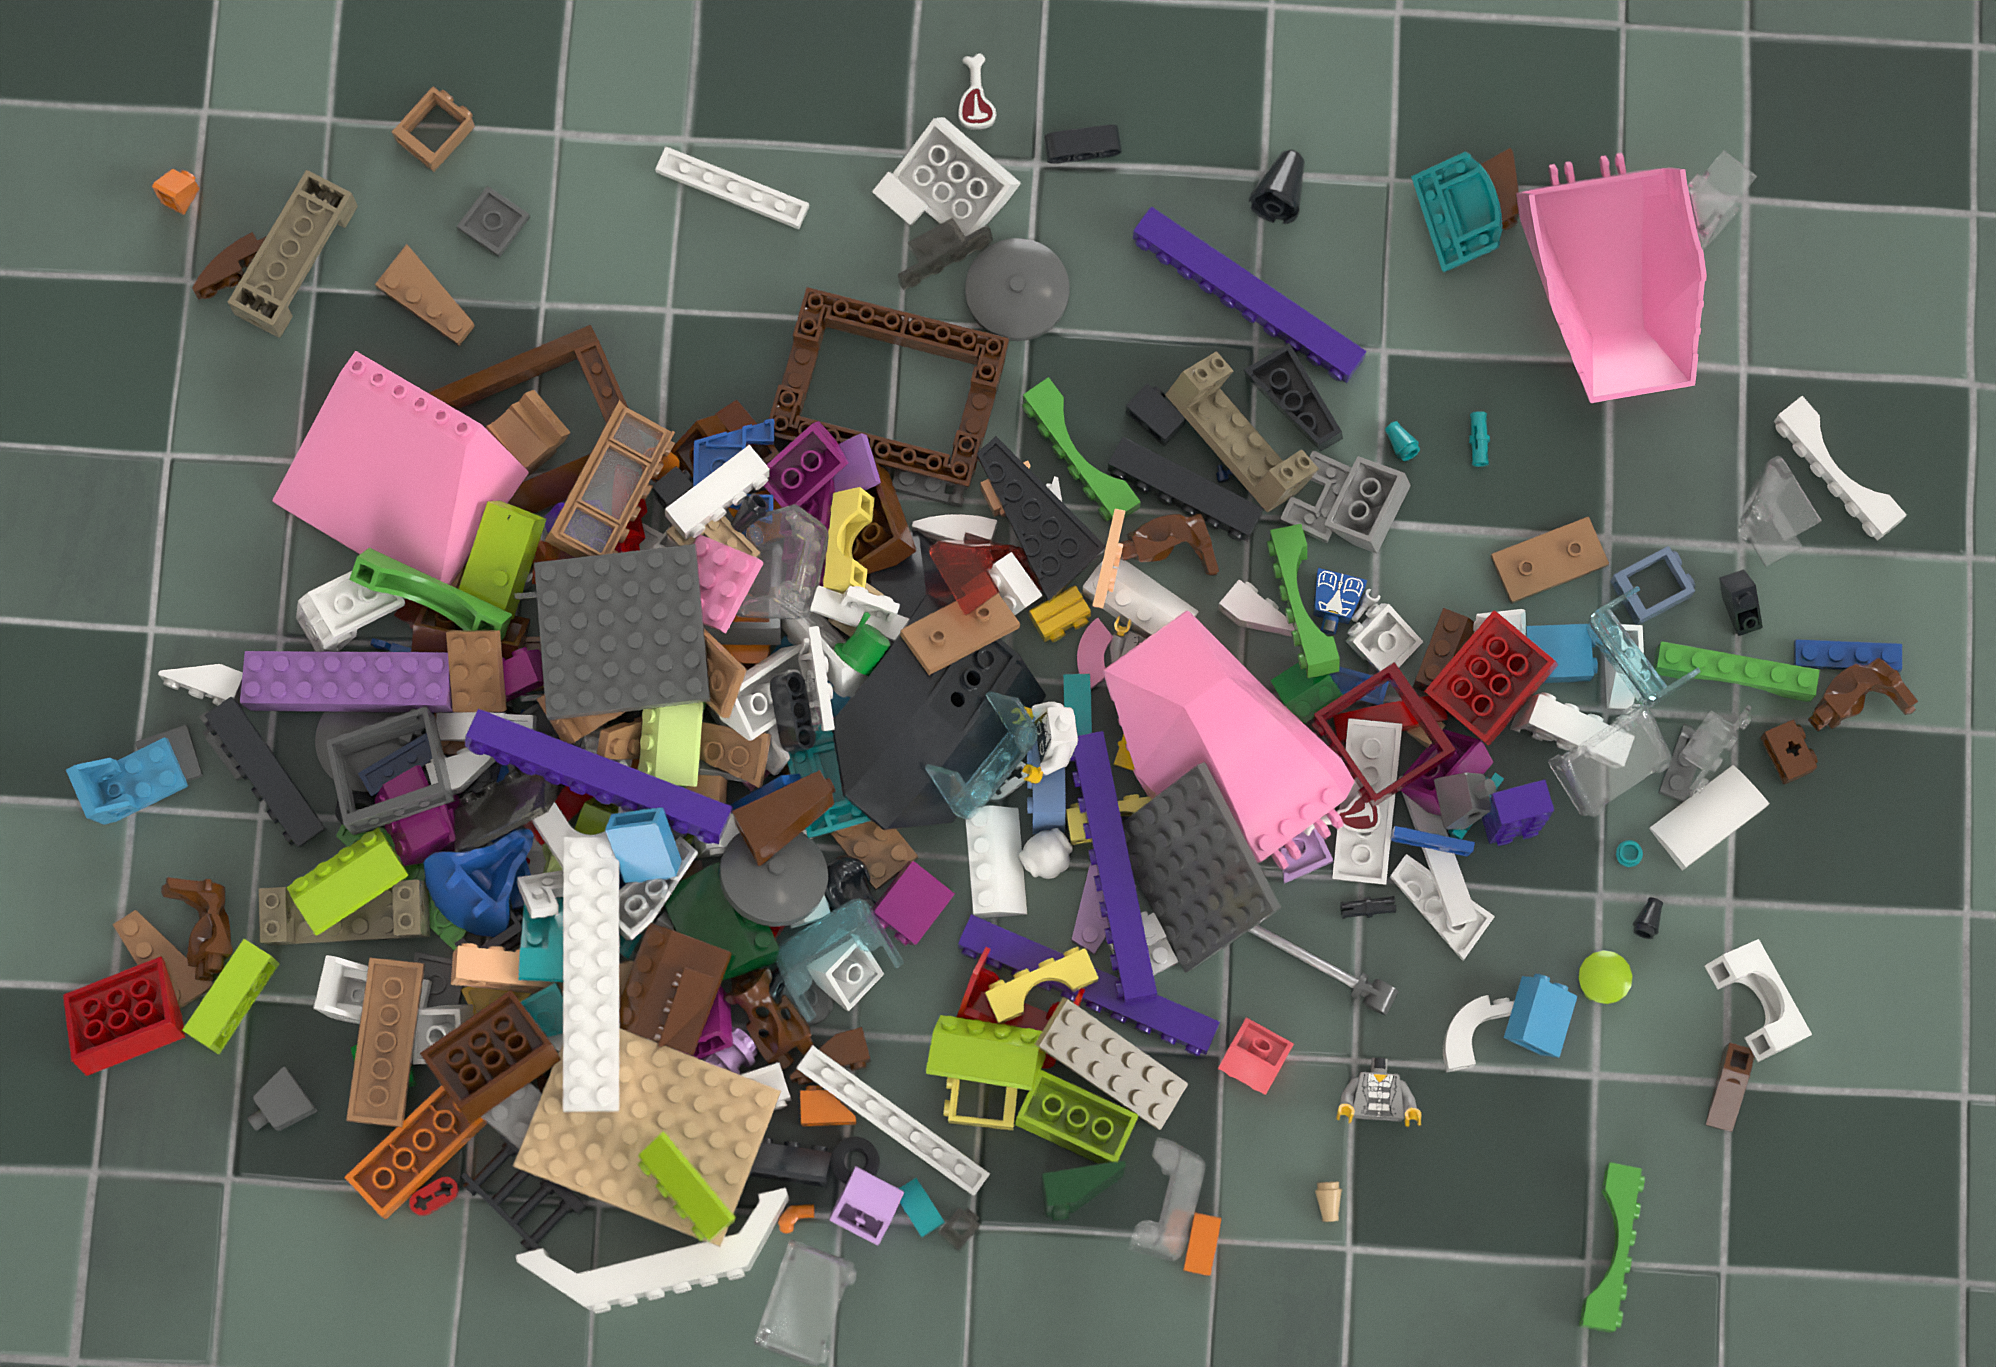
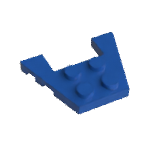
M774 419L764 420L763 423L753 426L750 424L729 433L726 431L694 441L693 487L746 448V444L774 445ZM757 494L768 505L766 515L762 519L773 521V495ZM742 503L737 506L732 504L730 508L739 510Z

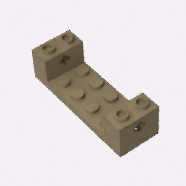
M308 170L305 171L228 300L234 315L278 338L282 336L293 317L288 306L336 225L346 228L358 207L351 192Z
M1216 351L1184 370L1165 395L1268 513L1290 499L1291 496L1293 497L1299 493L1319 468L1303 450L1298 451L1284 461L1277 455L1220 389L1233 370Z
M421 880L399 881L317 936L294 903L287 887L259 888L260 943L273 946L430 937L429 891L426 882Z

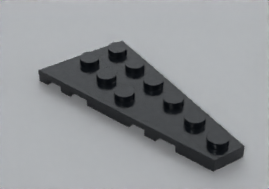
M995 436L977 453V457L1050 603L1105 551L1106 546Z

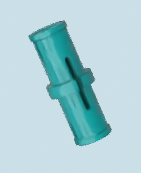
M1472 412L1470 413L1471 436H1469V443L1472 444V465L1483 467L1489 465L1488 443L1490 442V436L1487 435V413Z

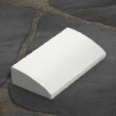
M1732 765L1649 829L1683 871L1765 809L1769 802L1747 777Z

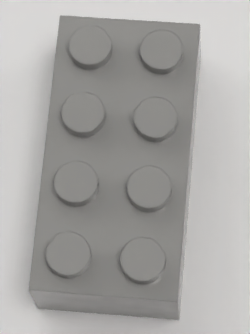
M528 1083L481 1116V1118L520 1149L542 1093Z

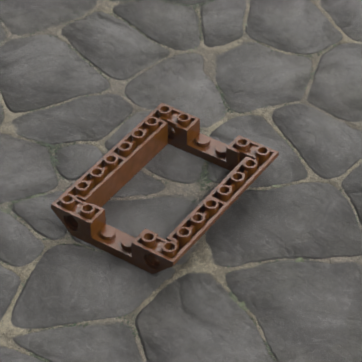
M806 287L793 333L794 342L782 384L778 385L769 419H774V437L792 442L811 424L818 422L817 420L801 417V413L826 327L962 361L977 366H974L967 402L959 430L956 431L951 460L950 454L819 422L838 444L860 433L867 435L874 461L877 464L969 487L978 463L977 453L982 449L1002 376L1009 338Z
M591 325L429 392L430 395L457 410L578 358L583 374L592 390L605 422H608L619 400L628 408ZM622 421L613 439L643 455L646 448L638 429ZM608 447L585 493L614 480L615 467L618 464L633 471L640 470L641 465ZM590 454L522 482L508 504L536 514L555 506L557 503L565 502Z

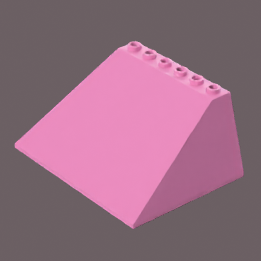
M355 351L337 377L272 501L359 555L368 548H371L451 585L469 559L487 501L500 500L508 503L529 472L482 424Z

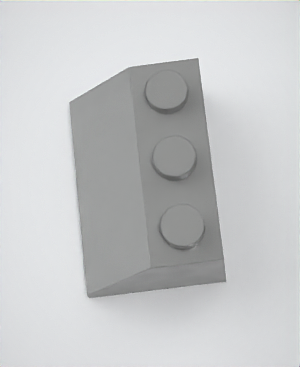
M1358 456L1324 526L1354 546L1377 554L1411 486L1405 473Z

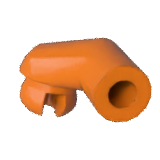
M814 1204L789 1206L778 1219L780 1231L785 1234L791 1233L794 1230V1224L799 1218H814Z

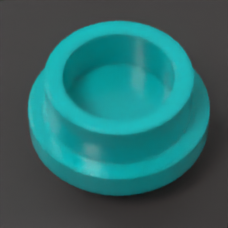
M1623 841L1616 849V859L1625 867H1634L1642 860V848L1635 841Z

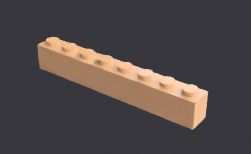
M465 943L458 946L453 952L451 985L535 994L555 982L518 980L520 949L515 952L505 951V948L498 946L482 949L478 948L476 944ZM624 961L622 964H619V1000L634 961ZM557 982L563 993V982Z

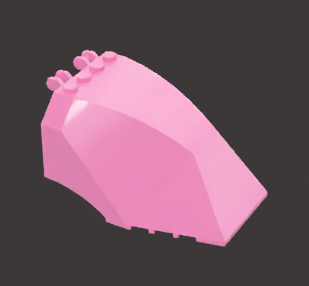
M1618 153L1615 156L1618 175L1610 176L1609 161L1606 156H1600L1599 162L1602 177L1575 182L1573 166L1570 161L1564 164L1567 183L1559 184L1558 169L1555 164L1549 165L1551 186L1516 193L1519 217L1548 301L1589 402L1594 403L1695 386L1698 341L1701 334V313L1704 306L1703 294L1707 275L1704 253L1692 212L1685 169L1669 167L1626 173L1623 154Z
M1186 610L1102 670L1111 700L1114 701L1119 725L1122 726L1125 735L1127 751L1130 752L1134 764V774L1147 796L1151 799L1155 798L1195 766L1205 762L1257 863L1271 855L1277 866L1282 870L1289 865L1284 855L1278 849L1284 845L1293 859H1299L1302 855L1297 845L1291 839L1313 824L1317 832L1324 839L1331 835L1327 825L1321 819L1325 814L1335 828L1339 829L1344 825L1341 817L1333 808L1346 799L1355 781L1342 759L1270 693L1190 611Z

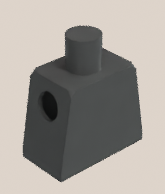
M1461 773L1434 779L1444 829L1464 830L1490 812L1491 803L1489 796L1496 792V785L1491 779H1485L1483 774Z
M284 1066L254 1095L253 1100L260 1109L247 1117V1119L256 1131L268 1122H270L275 1130L280 1131L315 1114L318 1110L291 1072Z

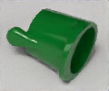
M868 612L863 614L853 635L845 643H837L834 646L835 653L842 661L866 676H869L890 646V642L884 634L873 626L865 624L871 616Z

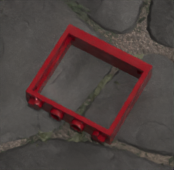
M1395 662L1316 712L1313 717L1315 723L1312 726L1320 738L1322 736L1326 738L1329 743L1328 747L1342 759L1353 780L1359 786L1358 793L1365 803L1370 802L1373 808L1454 756L1456 750ZM1389 681L1439 753L1376 794L1326 721Z

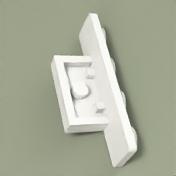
M818 586L810 607V611L855 628H857L863 614L868 612L871 616L865 624L878 629L888 640L893 642L909 620L897 614L900 604L893 602L890 597L873 595L868 593L867 589L860 586H849L844 594Z

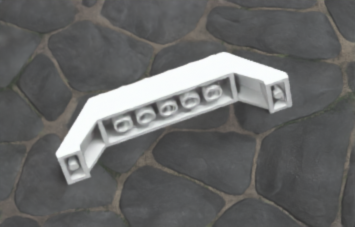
M786 1188L759 1194L760 1202L741 1232L724 1237L720 1247L704 1242L576 1274L550 1259L549 1253L544 1249L516 1255L517 1262L589 1311L592 1310L595 1314L611 1310L610 1305L619 1303L622 1307L637 1304L638 1298L646 1297L649 1300H655L665 1297L664 1292L673 1290L675 1294L692 1290L691 1285L700 1283L702 1287L717 1284L718 1278L727 1276L729 1280H735L745 1277L744 1272L750 1271L788 1204L789 1196Z

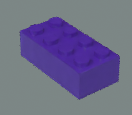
M1541 780L1492 793L1490 797L1491 810L1482 817L1489 844L1496 842L1497 846L1513 842L1512 838L1518 836L1528 839L1539 835L1538 832L1542 830L1554 812L1546 781Z

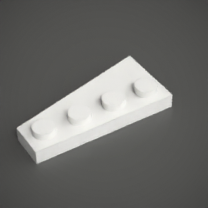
M1407 854L1390 876L1462 961H1464L1495 917L1472 901L1477 919L1450 927L1431 871Z

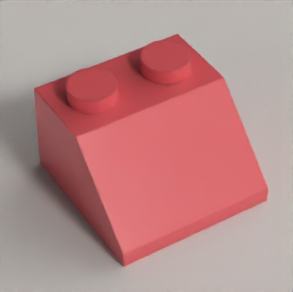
M1246 1017L1218 1069L1225 1072L1228 1076L1247 1084L1253 1090L1266 1095L1294 1043Z

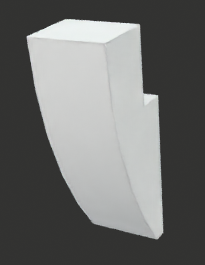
M964 514L928 517L913 521L912 532L919 531L927 538L959 548H963L965 539L991 546L997 529V520Z

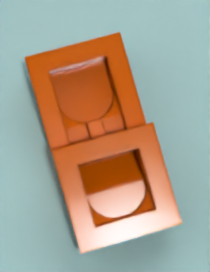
M1200 1213L1194 1214L1184 1271L1211 1275L1222 1218Z

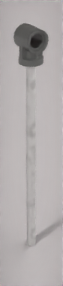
M1256 925L1248 931L1352 987L1354 990L1351 997L1357 999L1361 995L1365 998L1362 1003L1379 1014L1387 1015L1399 993L1396 988L1379 979H1375L1373 984L1367 981L1369 975L1362 973L1360 979H1357L1260 925Z

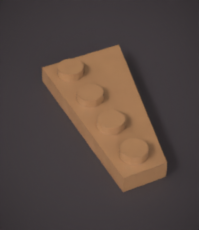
M408 245L403 248L375 284L376 288L458 346L475 327L471 319Z

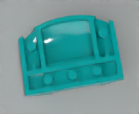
M1463 152L1411 176L1442 272H1447L1500 247L1502 215L1497 192L1485 169L1480 163L1471 158L1472 155L1468 152Z
M822 724L814 726L816 741L812 748L788 752L790 759L787 763L790 774L800 773L801 778H804L820 770L825 779L830 778L836 791L832 794L834 805L806 828L808 838L871 821L870 818L843 796L832 730L823 731Z
M555 897L558 904V914L542 918H531L524 902L518 980L563 982L564 897Z

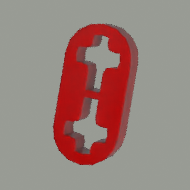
M442 1177L430 1183L411 1196L409 1201L410 1209L419 1216L430 1215L457 1198L459 1194L457 1182L450 1177ZM443 1183H446L448 1186L453 1185V1188L450 1190V1196L447 1197L445 1194H441L436 1197L435 1194L442 1190L441 1185ZM419 1197L423 1199L433 1197V1200L426 1204V1210L416 1209L415 1206L419 1203L417 1200Z

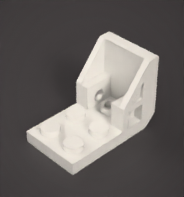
M350 571L308 592L299 599L296 619L315 652H339L356 637L358 628L405 606L403 597L376 592L349 580L352 573Z
M326 955L314 1009L333 1019L360 1024L368 966ZM423 979L419 1008L427 1007L432 982Z

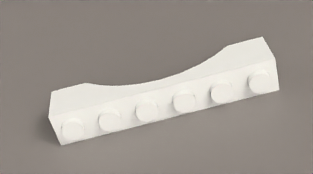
M1803 396L1777 416L1774 423L1778 433L1784 438L1787 437L1792 442L1794 451L1800 457L1806 458L1811 464L1812 472L1827 482L1829 491L1835 497L1839 496L1845 503L1847 512L1862 522V528L1870 537L1874 536L1878 541L1905 518L1906 513L1890 495L1862 487L1837 467L1824 445L1820 430V416Z

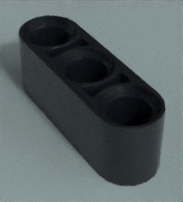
M1116 125L1057 131L1044 136L1047 161L1050 164L1107 158L1119 155L1122 152L1119 130Z
M798 672L774 676L770 682V692L781 747L787 752L808 750L814 746L816 738L804 677Z

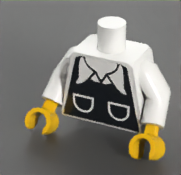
M1052 701L1033 705L1032 709L1020 705L1016 706L1014 711L1022 712L1020 718H1016L1015 721L1030 723L1033 717L1036 718L1034 725L1040 767L1037 768L1027 764L1023 767L1022 772L1029 774L1024 780L1037 784L1041 781L1043 774L1048 775L1063 767H1067L1078 742L1074 712L1072 708H1064L1062 704Z

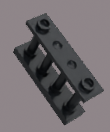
M501 1135L500 1137L505 1141L502 1145L503 1148L473 1179L464 1172L461 1177L466 1182L462 1186L473 1196L478 1193L524 1238L520 1243L529 1252L542 1249L538 1243L568 1213L571 1214L575 1211L580 1216L587 1207L567 1187L542 1178L541 1187L510 1217L499 1205L529 1175L533 1176V1174L519 1170L492 1198L480 1188L510 1156L514 1157L520 1151L519 1148ZM556 1192L562 1198L559 1202L560 1206L529 1236L519 1224L548 1194L552 1195Z

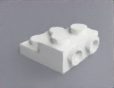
M1384 603L1371 606L1366 612L1368 618L1362 624L1360 622L1354 624L1348 630L1350 636L1346 639V642L1363 660H1367L1377 672H1380L1394 662L1399 668L1423 643L1421 638L1389 604Z
M1147 911L1141 913L1153 975H1156L1178 964V960L1166 939V934L1155 913L1148 915ZM1108 944L1111 952L1114 954L1112 944Z

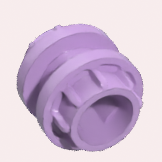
M732 1026L733 1046L703 1057L700 1060L741 1075L738 1070L741 1065L750 1068L755 1063L754 1056L757 1054V1046L744 1031Z

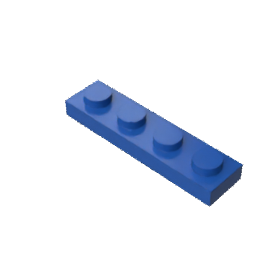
M1819 640L1794 641L1795 666L1812 669L1845 670L1854 664L1868 665L1876 658H1880L1898 672L1902 670V644Z

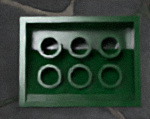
M719 862L678 882L663 906L676 932L732 953L722 979L723 981L775 963L780 949L769 926L758 924L745 918L727 901L720 885Z
M1125 1160L1043 1173L1041 1187L1046 1217L1052 1216L1053 1221L1068 1219L1070 1213L1077 1211L1123 1177L1126 1168Z

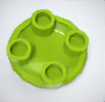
M1603 950L1591 954L1583 961L1578 979L1587 999L1597 1003L1610 1004L1618 1002L1626 996L1631 988L1632 972L1629 964L1622 956L1615 952Z

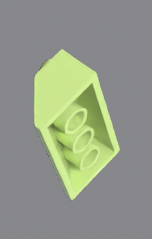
M703 703L643 709L639 771L675 785L697 786Z

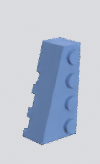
M1033 717L1032 725H1027V741H1032V749H1027V764L1038 768L1040 767V758L1034 725L1036 718ZM1065 767L1048 775L1043 774L1041 781L1037 784L1027 781V789H1032V797H1027V813H1033V834L1054 828H1059L1065 834Z

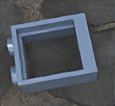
M1669 546L1614 574L1610 580L1635 625H1640L1691 598L1695 593L1694 580L1690 574H1685L1680 566L1682 565L1680 556L1676 551L1672 552ZM1664 559L1683 591L1646 610L1628 577Z

